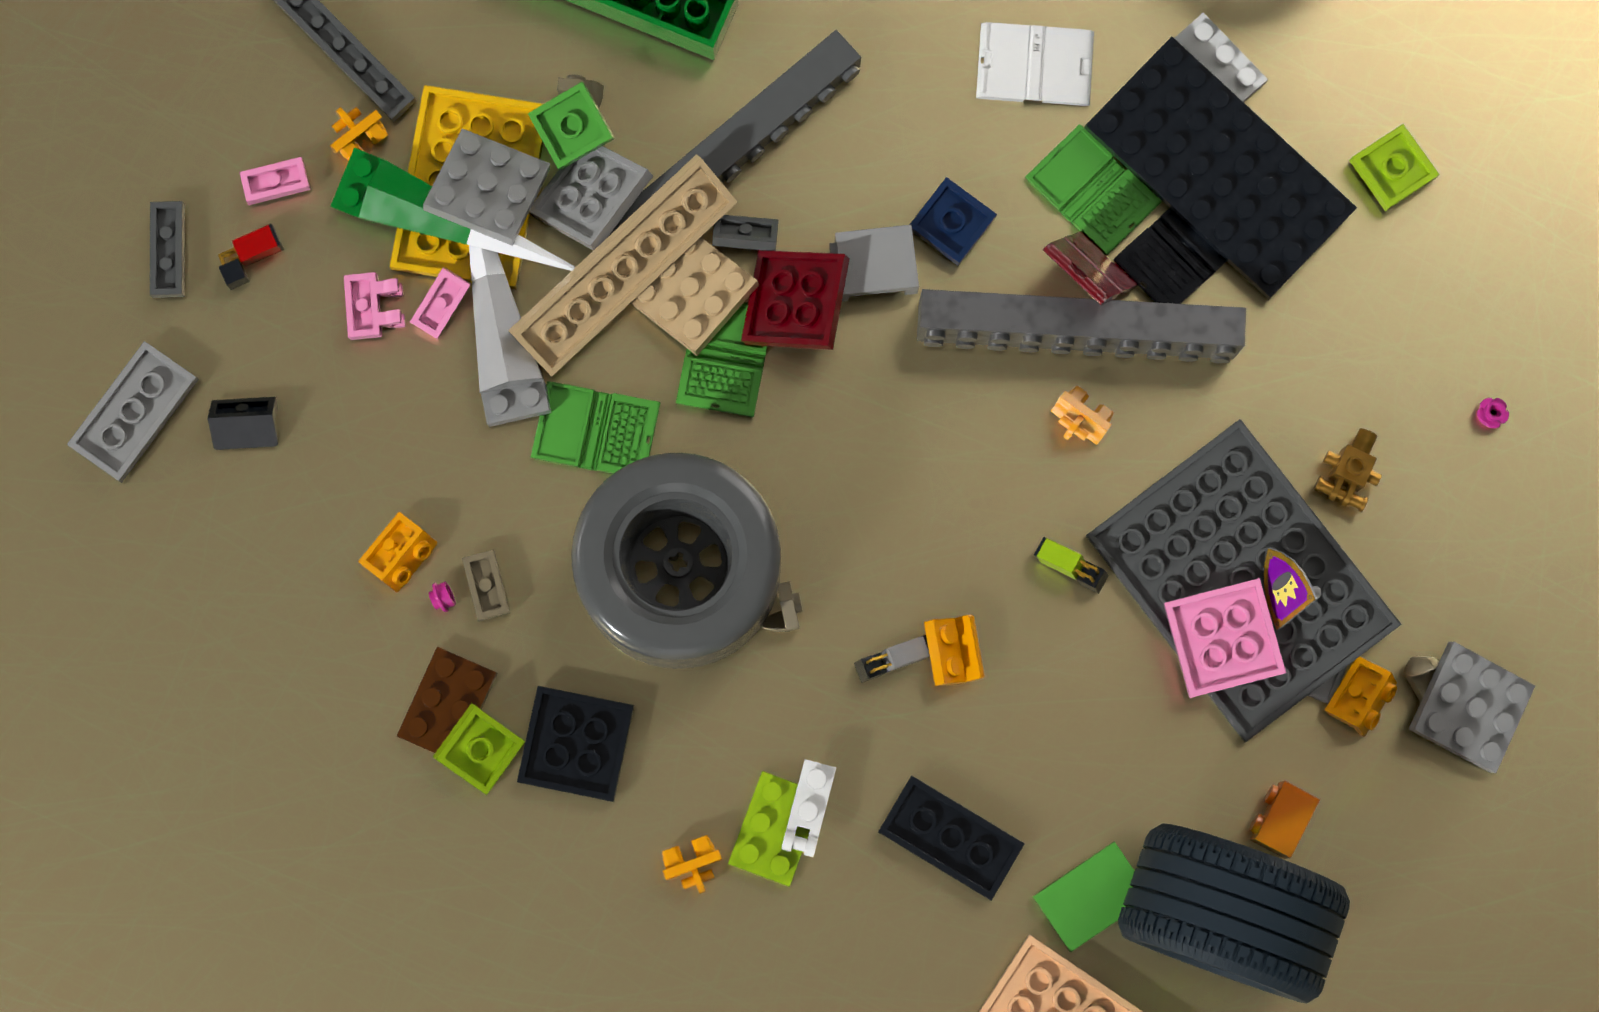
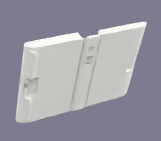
M981 23L976 98L1023 102L1026 99L1051 104L1090 106L1094 31L1038 25Z

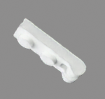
M804 759L782 850L791 852V849L803 851L805 856H814L836 767ZM797 826L810 829L808 839L795 836Z

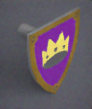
M1271 548L1267 549L1264 565L1265 597L1274 625L1277 630H1280L1320 598L1321 589L1318 586L1311 585L1304 570L1294 559L1281 551Z

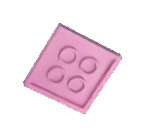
M1260 578L1164 603L1189 698L1286 673Z

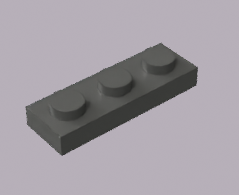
M182 201L150 202V296L152 298L185 297V204Z

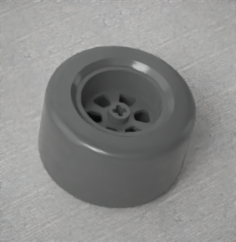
M664 453L652 455L632 462L616 471L596 489L586 503L577 522L572 542L571 559L575 586L583 606L604 637L625 654L649 665L663 668L685 669L700 667L717 662L739 650L759 631L766 621L774 605L780 583L781 545L777 526L767 503L757 489L737 471L719 461L696 454ZM681 522L691 523L701 528V533L692 544L681 542L678 539V526ZM655 528H661L668 541L667 545L660 551H654L643 543L644 538ZM710 545H717L722 563L718 567L703 566L699 553ZM678 557H683L684 564L687 565L686 568L680 567L678 572L674 571L673 564L670 562L677 561ZM639 561L655 563L657 576L647 583H640L636 575V563ZM697 577H702L714 585V589L700 601L693 597L689 588L690 583ZM665 584L673 585L679 590V602L674 607L656 601V595Z

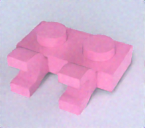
M375 272L344 275L347 332L350 340L382 337V327H406L405 315L401 314L400 309L386 312L380 311L381 296H403V284L399 283L397 278L378 281V275Z

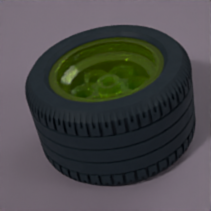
M1163 823L1149 831L1143 844L1145 849L1141 850L1136 865L1138 868L1135 869L1130 883L1132 888H1128L1123 903L1126 907L1121 908L1118 918V925L1124 938L1195 967L1287 999L1307 1004L1319 997L1326 981L1323 977H1327L1332 962L1329 958L1334 956L1338 944L1336 938H1340L1345 923L1343 919H1346L1350 907V900L1342 885L1281 858L1197 830Z

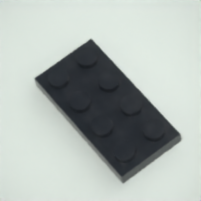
M912 775L878 831L879 834L992 901L1025 844Z

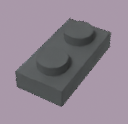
M724 215L714 224L712 246L776 251L779 219Z

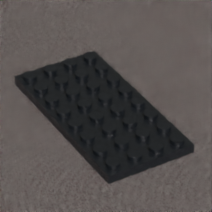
M1172 36L1084 127L1085 130L1268 300L1357 208Z

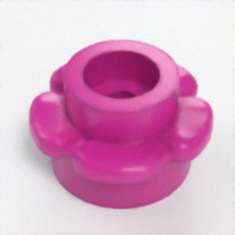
M1489 397L1484 399L1477 411L1479 421L1489 428L1500 427V424L1506 423L1509 418L1506 403L1500 398L1492 399ZM1491 410H1495L1496 415H1492Z
M446 581L440 584L436 582L432 584L433 590L428 593L432 605L436 610L441 608L442 611L448 612V608L456 605L450 586Z

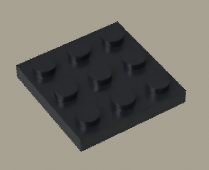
M538 686L517 783L614 802L634 705Z

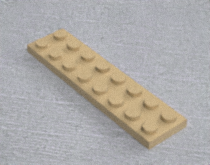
M696 154L508 331L552 377L738 203L737 200L703 159Z

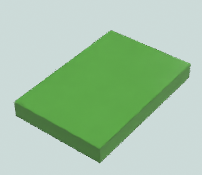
M1112 842L1032 897L1068 951L1072 952L1118 920L1121 908L1126 907L1123 903L1128 888H1132L1130 883L1134 869L1117 844Z

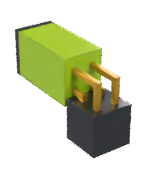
M1043 537L1034 553L1038 562L1075 580L1077 579L1081 586L1098 594L1108 578V574L1104 569L1085 561L1081 554L1046 537Z

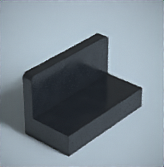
M276 397L212 400L207 419L213 448L215 450L277 446L279 440L275 424L278 409Z

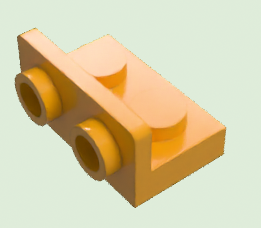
M398 512L358 562L395 592H399L409 582L411 576L423 561L430 556L432 550L437 545V541L401 512Z
M972 614L956 618L932 619L924 622L935 686L962 684L984 678L975 620Z
M1359 656L1354 660L1325 708V712L1355 728L1358 734L1365 737L1369 730L1372 731L1377 726L1381 716L1380 711L1384 704L1391 702L1396 694L1397 682L1392 672Z

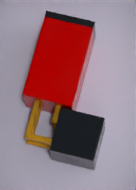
M272 224L232 240L234 247L218 254L222 263L219 269L226 285L232 290L250 282L243 265L245 267L284 250L276 229ZM236 253L238 254L230 262L225 263L224 258Z

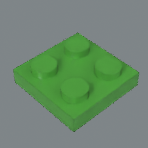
M580 82L528 113L559 170L564 169L615 139L584 82Z

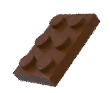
M437 647L398 731L397 737L436 753L471 703L482 710L498 673Z

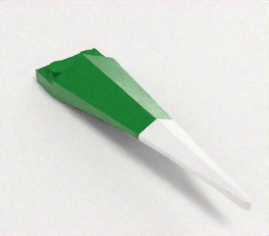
M357 148L353 149L330 206L361 220L466 244L569 271L575 268L572 264L520 235L517 236L512 246L424 211L423 203L432 188L431 185L385 159Z

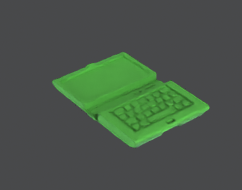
M1079 124L1025 178L1079 231L1083 232L1105 255H1108L1162 201L1129 169L1125 170L1113 158L1114 156Z
M744 302L698 356L689 349L686 350L676 404L754 417L767 346L746 345L741 341L748 302Z
M547 381L546 388L551 413L539 416L531 458L614 474L632 462L649 457L660 402L616 393L597 392L593 389Z

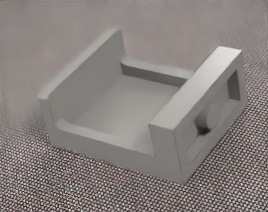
M912 225L835 233V243H829L830 253L846 254L850 258L842 301H848L849 297L898 291H904L905 295L918 293L919 282Z

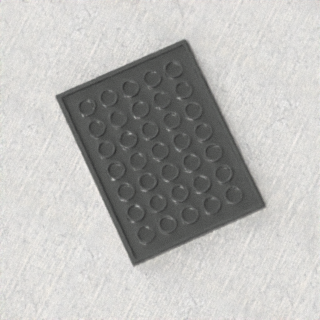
M1241 419L1086 535L1089 542L1176 654L1177 651L1164 603L1260 578L1265 595L1264 565L1268 548L1281 551L1294 559L1304 570L1311 585L1318 586L1321 589L1320 598L1280 630L1276 629L1272 620L1286 671L1285 674L1207 693L1244 742H1247L1402 625Z

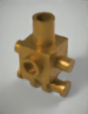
M1360 428L1352 446L1346 445L1340 450L1339 455L1328 450L1323 462L1333 466L1328 479L1334 481V484L1320 476L1313 490L1328 495V499L1334 501L1335 498L1341 500L1340 505L1344 507L1350 505L1357 508L1359 512H1363L1369 498L1361 497L1355 494L1354 491L1358 492L1364 488L1366 482L1377 486L1380 482L1382 475L1372 470L1377 458L1369 455L1377 435L1370 430ZM1341 486L1347 487L1346 490L1342 489Z

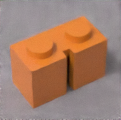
M1287 781L1279 782L1277 786L1273 784L1264 799V802L1268 803L1264 814L1258 813L1251 823L1249 831L1253 832L1250 841L1284 859L1291 858L1320 799Z

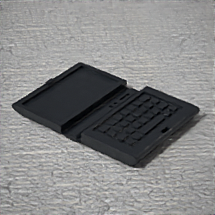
M1170 208L1113 259L1154 302L1182 304L1227 262Z

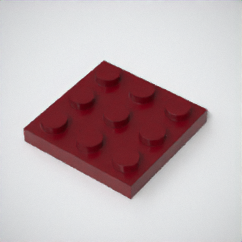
M758 250L753 277L758 281L759 286L749 297L741 341L746 345L833 350L850 258L846 254Z

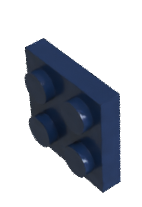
M946 177L909 225H912V232L959 266L995 220L997 214Z

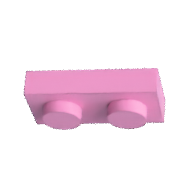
M302 157L239 172L248 205L311 190Z
M443 267L410 320V323L438 339L471 283Z

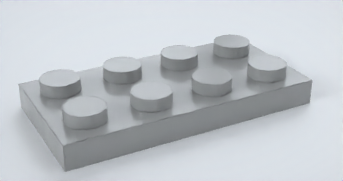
M144 341L67 445L122 483L199 379Z

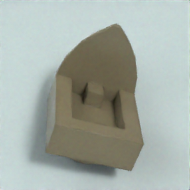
M568 75L567 78L558 79L557 90L559 95L580 82H584L597 107H600L604 89L602 84L586 80L585 77L580 75Z
M790 581L779 583L778 594L782 611L769 615L761 628L774 632H788L800 629L797 613L802 612L799 593L792 594Z
M1432 656L1411 657L1404 670V676L1420 703L1439 665V660Z

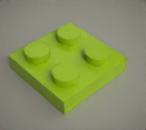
M1404 124L1363 149L1349 160L1385 212L1440 175Z
M471 703L433 755V758L487 795L525 741Z

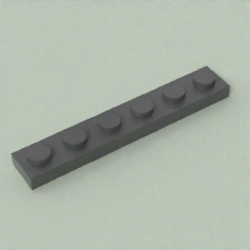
M273 0L393 122L417 102L415 97L319 0Z

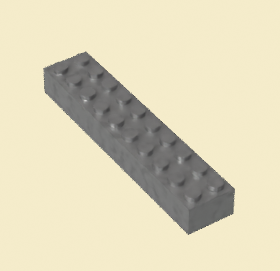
M922 289L918 306L917 341L924 342V345L928 347H941L943 343H956V347L961 349L975 348V345H988L987 348L989 350L1003 351L1008 346L1019 347L1020 351L1029 353L1038 352L1039 348L1051 349V352L1054 354H1069L1070 350L1083 351V354L1087 356H1100L1102 352H1113L1119 358L1134 357V354H1147V358L1153 360L1166 359V356H1179L1180 361L1186 362L1197 361L1198 357L1211 358L1210 361L1213 363H1229L1230 359H1234L1245 346L1246 308L1112 300L1100 305L1095 299Z

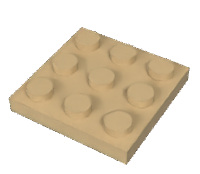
M700 237L630 304L698 356L759 286V283L754 277Z

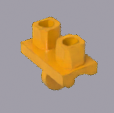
M339 107L336 113L340 119L331 126L336 133L346 126L349 130L329 146L335 153L339 151L349 161L354 148L362 150L354 140L361 133L364 132L374 145L388 135L379 120L382 116L375 110L355 125L353 121L362 114L360 110L355 107L346 113Z
M1075 386L1069 392L1064 391L1051 410L1052 413L1060 418L1058 422L1068 429L1063 437L1069 440L1075 434L1083 441L1088 438L1097 445L1112 425L1110 420L1113 416V411L1101 404L1098 405L1095 411L1084 405L1089 396L1079 386Z
M708 835L691 841L697 858L687 862L684 861L679 845L662 851L666 868L662 871L666 880L692 872L693 876L681 880L683 888L687 889L696 885L699 894L706 892L703 882L715 878L713 871L709 869L699 873L698 869L723 860L720 851L715 850Z

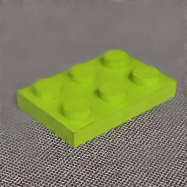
M762 771L729 859V865L790 887L803 851L791 849L790 852L781 848L798 784ZM797 826L795 836L807 839L810 829Z

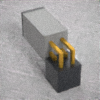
M926 635L889 647L880 653L855 662L854 665L861 683L930 657Z

